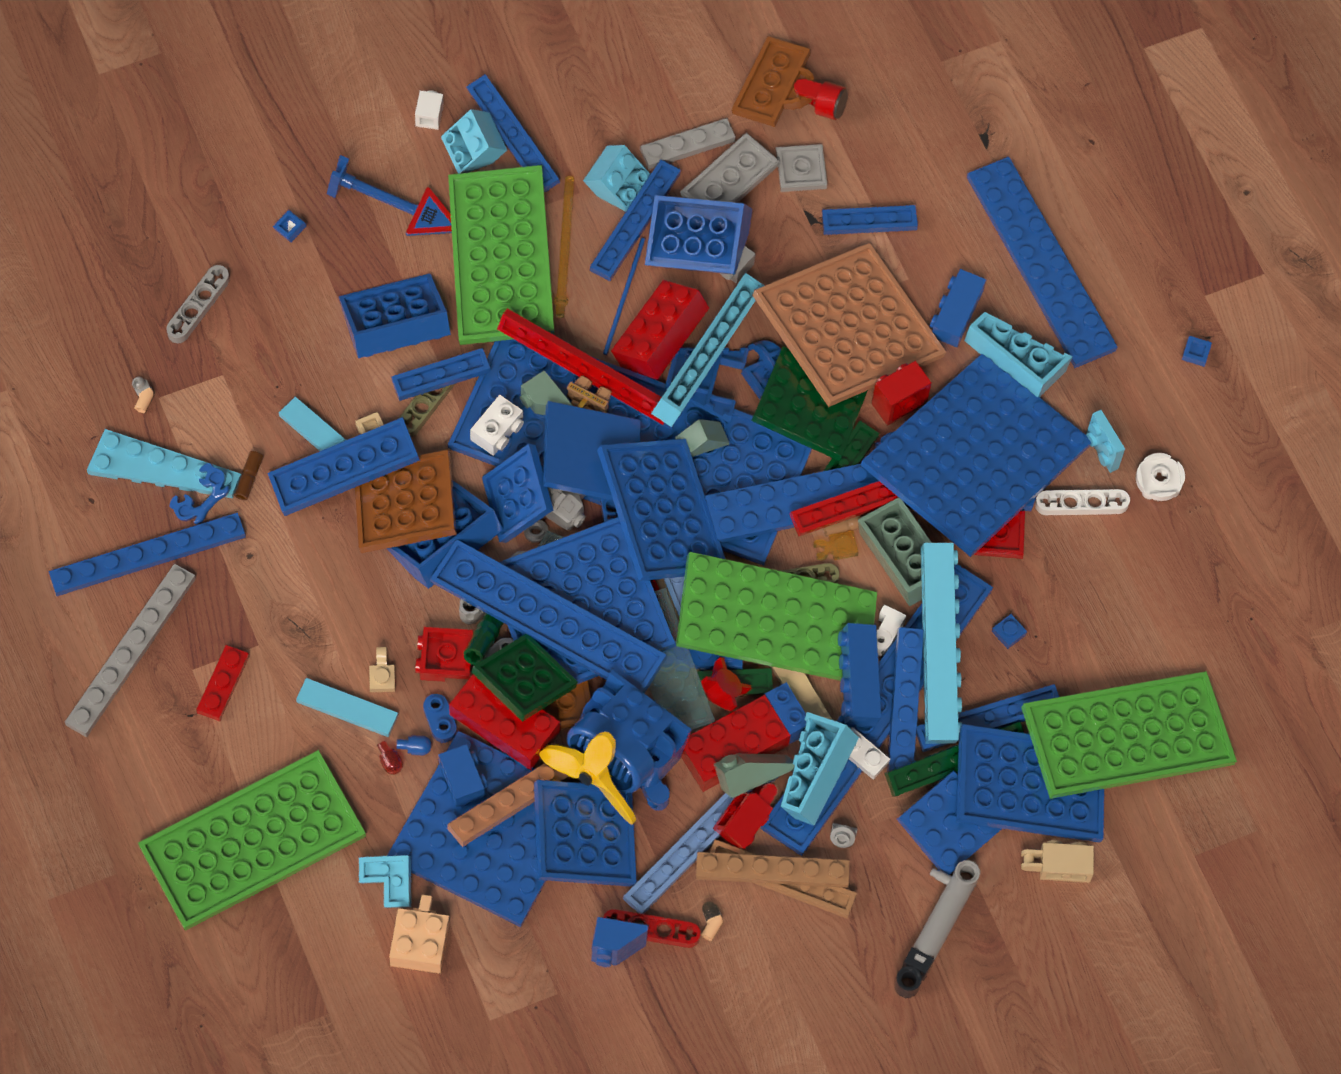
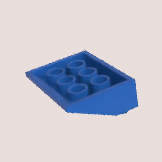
M655 195L645 265L736 274L749 234L753 209L744 203Z
M430 273L339 296L341 308L358 359L451 335L447 311Z
M453 480L457 535L386 548L417 581L428 589L434 585L431 583L430 578L456 539L478 550L503 530L495 511Z

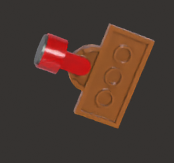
M767 36L732 107V114L775 127L784 109L795 110L809 104L815 107L816 115L837 120L845 109L848 91L846 87L825 81L823 84L814 81L813 74L804 68L811 55L809 48Z

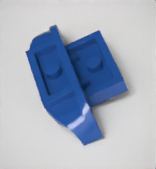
M765 340L752 343L747 347L749 351L755 350L760 358L757 363L744 368L741 373L759 400L781 350L776 344Z

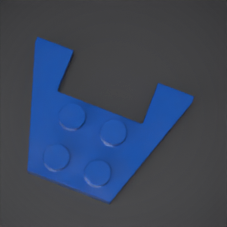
M680 348L672 359L665 385L666 390L695 348ZM724 348L689 402L731 423L736 401L712 395L719 365L743 370L749 348H740V351H729V348Z

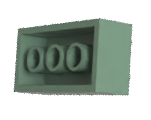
M898 497L858 519V526L861 537L910 607L922 600L921 546L923 543L932 542L904 502Z

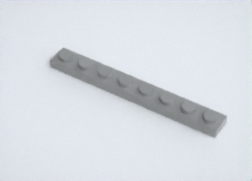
M176 564L172 566L66 719V726L85 737L89 735L196 580L194 574Z

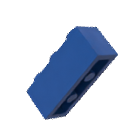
M962 269L959 270L957 277H951L947 288L950 289L948 296L943 295L938 307L941 311L939 315L934 314L930 323V327L933 328L932 332L939 341L956 348L958 347L984 291L986 279Z

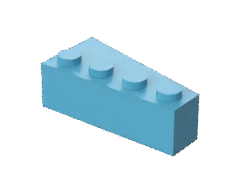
M986 312L970 325L964 340L977 352L990 358L997 366L1010 374L1012 378L1036 397H1040L1067 371L1072 356L1066 353L1062 355L1053 350L1054 347L1047 343L1043 345L1031 339L1032 336L1025 332L1019 333L1012 329V325Z
M807 712L805 731H801L799 739L801 746L798 755H795L793 760L795 765L793 775L789 776L781 807L794 819L815 825L859 737L845 724Z

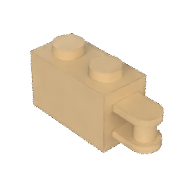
M1051 840L1043 843L1041 850L1027 849L1021 851V856L1024 857L1021 869L1024 871L1040 872V880L1090 883L1093 877L1094 846H1088L1084 842L1062 844L1061 841ZM1034 858L1040 859V863H1034Z

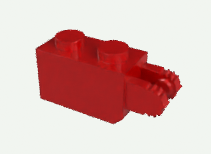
M764 783L753 788L751 792H745L736 796L713 829L732 846L745 849L754 841L755 834L759 828L769 820V814L773 810L770 803L775 798L776 793H778L775 784Z

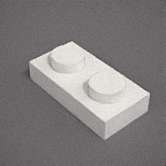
M852 727L851 730L859 739L849 760L874 780L890 763V758Z

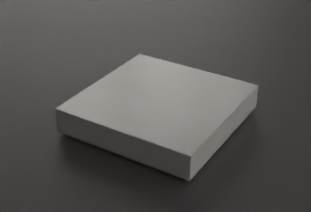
M822 144L776 147V158L780 161L778 166L780 192L827 189Z

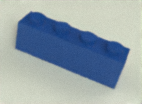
M847 623L838 634V645L841 646L839 668L842 669L843 674L840 682V691L844 694L841 714L845 716V725L874 727L881 719L876 625Z

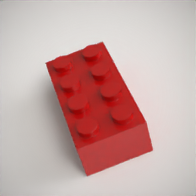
M662 280L611 350L620 367L658 380L709 310L702 294L697 289Z
M474 674L449 704L450 716L529 770L540 759V751L544 747L551 745L560 733V721L544 710H540L522 722Z
M764 695L689 735L681 758L702 792L720 783L714 764L721 761L725 756L734 754H775L789 746L791 735Z

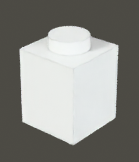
M420 91L415 112V125L417 127L439 130L443 111V94H439L436 91Z

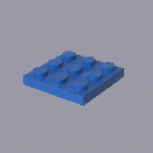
M526 445L482 477L489 506L495 511L503 529L497 534L499 542H509L554 510L548 488L543 487V470L536 445Z
M954 771L948 774L897 818L898 822L935 867L948 875L955 870L960 862L967 860L1001 830V828L956 822L958 775Z

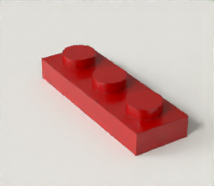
M225 645L196 709L198 714L221 721L249 659V653Z

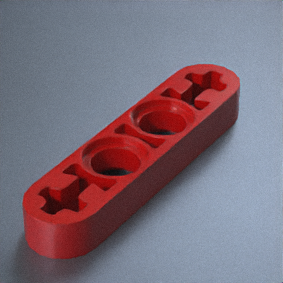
M611 909L603 916V918L607 919L617 917L619 921H625V918H627L630 923L637 920L643 921L645 925H648L647 941L692 948L699 943L701 936L699 927L692 922ZM660 925H667L671 929V934L662 937L657 933V928ZM675 927H679L678 933L686 934L687 930H692V935L696 937L686 940L685 935L678 934V939H674Z

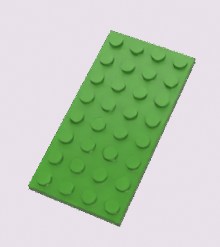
M542 165L448 175L459 344L513 340V338L497 330L501 317L507 308L555 335Z
M689 552L686 560L676 646L841 681L843 674L842 669L839 668L841 646L838 645V634L847 623L874 625L877 592Z
M1207 671L1024 703L1021 707L1050 799L1232 766L1237 762Z
M318 750L138 842V845L184 931L365 838L366 833Z

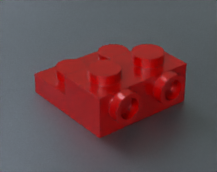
M424 627L423 635H418L417 650H422L421 658H416L415 673H420V680L445 682V678L469 680L471 664L464 659L463 653L472 638L473 630Z

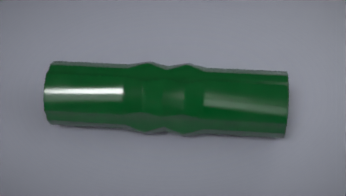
M485 613L463 653V657L468 663L476 665L484 660L490 647L498 637L503 622Z

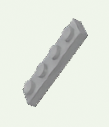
M725 118L640 146V152L648 170L657 166L660 159L666 163H671L735 142V135L728 119Z

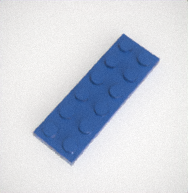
M402 417L268 473V476L285 517L420 461Z

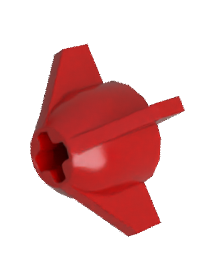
M723 657L715 661L712 676H706L701 681L708 700L728 711H732L737 707L736 698L739 695L746 694L752 689L751 685L741 683L732 671L727 670Z

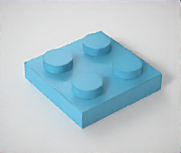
M1099 410L1092 414L1086 436L1091 442L1090 446L1095 447L1098 452V459L1102 466H1106L1111 473L1119 469L1125 447L1102 410Z

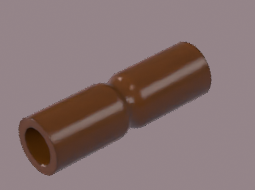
M256 451L249 452L243 468V474L240 476L234 492L236 498L248 500L254 478L263 459L261 453Z

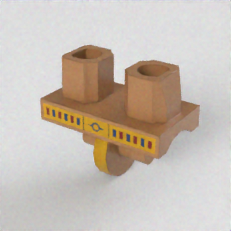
M580 376L575 383H569L567 386V390H569L567 397L572 400L571 404L573 406L608 413V403L611 398L610 390L600 387L596 394L589 392L592 382L584 376Z

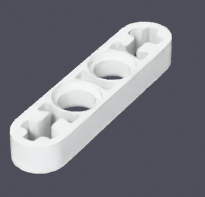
M1119 489L1046 490L1038 494L1035 508L1042 515L1122 514L1128 509L1130 497L1127 492ZM1069 497L1075 499L1077 506L1067 507L1064 504V499ZM1096 497L1101 501V505L1099 507H1092L1089 505L1088 499ZM1106 497L1108 498L1107 502H1109L1108 507L1105 506ZM1057 498H1060L1059 507H1057L1058 502L1056 503ZM1115 498H1120V501L1122 502L1121 506H1118L1117 502H1114ZM1043 499H1048L1049 507H1045V504L1042 503Z

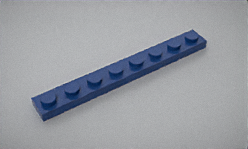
M234 513L51 570L49 575L56 596H60L246 538L238 513Z

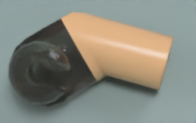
M708 901L702 906L707 925L702 931L701 936L708 941H712L721 927L723 919L718 906Z

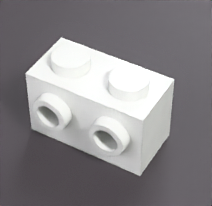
M499 395L470 429V440L494 456L498 450L502 451L507 446L512 433H517L524 424L523 410Z

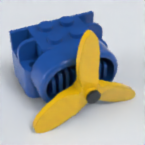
M611 670L605 685L593 693L592 699L583 708L580 720L569 730L567 734L569 748L548 745L540 751L539 755L551 768L570 777L579 778L587 786L593 784L598 787L618 813L628 823L633 825L636 822V817L619 791L632 793L641 786L653 787L658 784L680 760L692 729L626 679Z

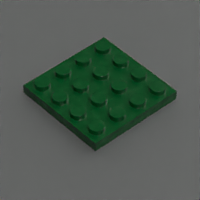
M782 346L751 421L840 461L867 391L828 407L791 351Z

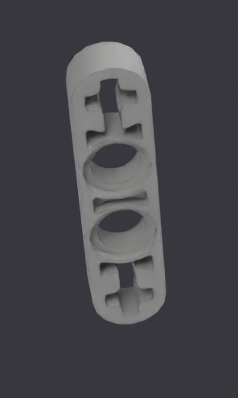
M215 265L211 267L167 325L169 340L174 343H182L187 340L229 284V272L224 266ZM222 274L223 279L218 278L214 283V275L219 276ZM201 291H209L212 294L207 300H202L198 297ZM190 308L198 311V314L193 318L185 316V312ZM181 327L182 333L178 332L175 335L173 329L178 330Z

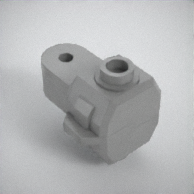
M548 488L554 510L547 514L546 517L566 530H571L574 526L580 527L586 517L582 499L586 495Z

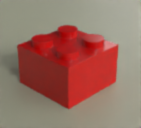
M916 360L910 364L904 363L897 368L896 372L889 376L885 374L876 381L872 405L888 426L924 406L928 402L932 382Z

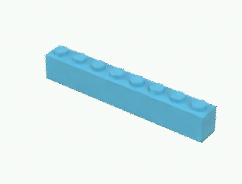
M747 273L744 274L651 414L672 427L756 301L752 296L754 290L763 287V284Z
M923 543L921 546L925 744H955L959 740V730L962 722H958V712L962 711V699L957 697V687H961V673H957V663H960L961 652L960 648H956V638L960 637V624L956 623L955 614H959V599H955V589L959 587L958 574H954V565L958 564V551L954 550V543Z

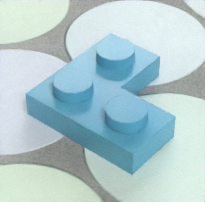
M411 856L359 857V883H384V908L411 907Z

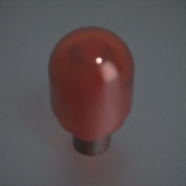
M386 741L377 745L381 752L379 758L384 770L391 775L400 773L403 768V761L394 748L390 749Z

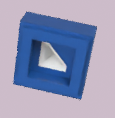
M290 210L273 226L275 231L290 243L307 227L305 222Z

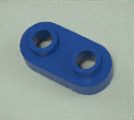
M440 694L428 696L424 701L423 709L433 737L442 743L453 740L457 728L454 718L450 716L447 699ZM433 703H439L440 707L433 708L431 705ZM441 725H447L448 729L441 730L439 727Z

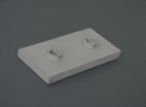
M745 133L681 191V196L690 199L738 203L780 165V161L749 134Z

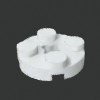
M1155 453L1147 456L1141 462L1136 472L1137 486L1146 499L1157 501L1170 500L1179 495L1185 482L1183 466L1171 459L1170 455L1164 453ZM1160 472L1161 475L1166 476L1167 479H1164L1161 482L1156 480L1155 477L1157 476V473Z

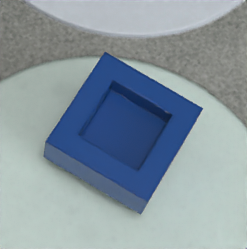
M1189 336L1182 360L1205 367L1212 342Z
M1012 614L992 628V633L1007 649L1027 634L1025 628Z

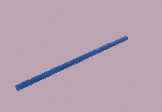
M641 238L603 351L604 355H608L610 345L645 243V238Z

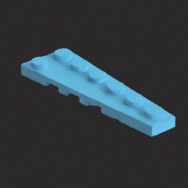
M107 429L104 430L87 468V473L94 476L112 479L124 478L136 483L148 482L154 483L155 486L178 487L179 490L197 491L211 495L213 490L212 486L206 488L199 482L200 478H206L207 473H201L199 469L207 464V462ZM213 465V467L225 473L226 482L223 489L226 486L230 487V492L226 497L233 498L241 473Z

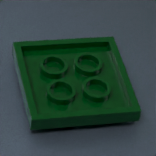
M528 634L521 636L474 665L472 673L522 722L575 689L578 683Z

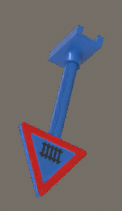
M340 155L336 171H333L331 174L327 195L335 198L342 186L347 189L352 188L412 214L413 218L406 231L407 236L452 233L451 214L429 187L425 189L419 204L415 205L355 179V176L346 173L349 158Z

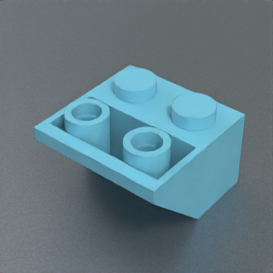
M470 109L441 136L458 174L469 173L493 164L507 151L489 112Z
M625 145L606 146L583 181L597 197L626 212L651 174Z

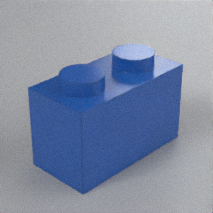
M467 744L438 754L439 765L456 807L485 797L484 788L488 787L483 773L478 774L476 766L479 763L474 751H469Z

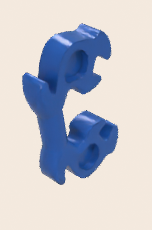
M207 463L199 469L201 473H207L206 478H200L199 482L206 488L213 487L211 495L201 506L194 508L195 501L186 494L184 495L185 501L179 503L180 498L178 496H174L171 499L169 507L174 510L177 518L180 520L189 521L196 518L195 524L202 523L208 511L230 492V487L228 486L223 489L226 482L225 473L213 467L211 463Z

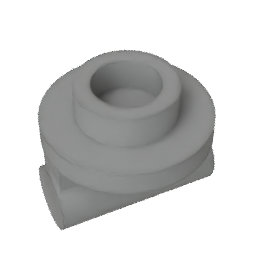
M833 823L830 839L837 847H850L855 842L858 828Z

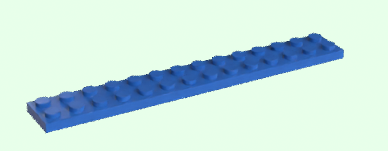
M957 564L954 565V574H958L959 587L955 589V599H959V614H955L956 623L960 624L961 635L988 598L993 587ZM922 604L904 628L923 629ZM897 638L878 663L881 719L874 727L847 725L850 729L853 727L878 749L890 734ZM923 647L919 693L924 687ZM841 714L836 722L845 724V716ZM848 759L815 825L794 819L781 807L783 794L769 814V820L760 829L800 856H803L863 771Z

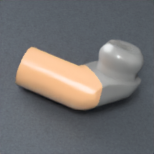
M136 377L132 381V386L135 388L139 399L134 408L138 412L145 413L154 392L146 379Z

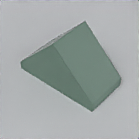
M698 419L675 437V439H686L692 457L729 445L721 423L716 421Z

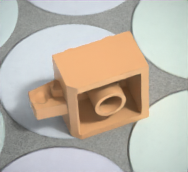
M422 895L419 908H413V910L398 908L389 956L390 966L441 974L449 930V916L436 914V911L431 910L432 896Z

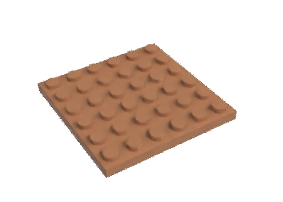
M870 243L756 289L752 295L828 407L874 388L876 381L885 374L891 375L904 363L910 364L916 360L919 366L922 367L943 358L946 354L941 343Z

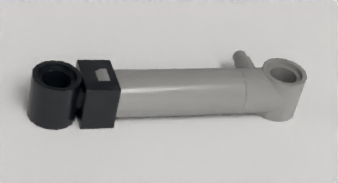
M964 860L960 862L952 876L935 868L931 870L930 875L947 886L914 946L905 958L902 969L897 973L894 988L899 996L903 998L915 996L919 991L921 981L926 979L933 962L977 885L980 869L973 861ZM967 872L972 876V879L965 880L960 874ZM909 978L913 980L914 985L911 987L905 986L902 983V979Z

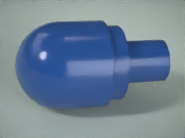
M412 735L408 736V740L397 739L396 749L407 750V753L411 755L423 756L428 754L432 748L431 741L426 736Z

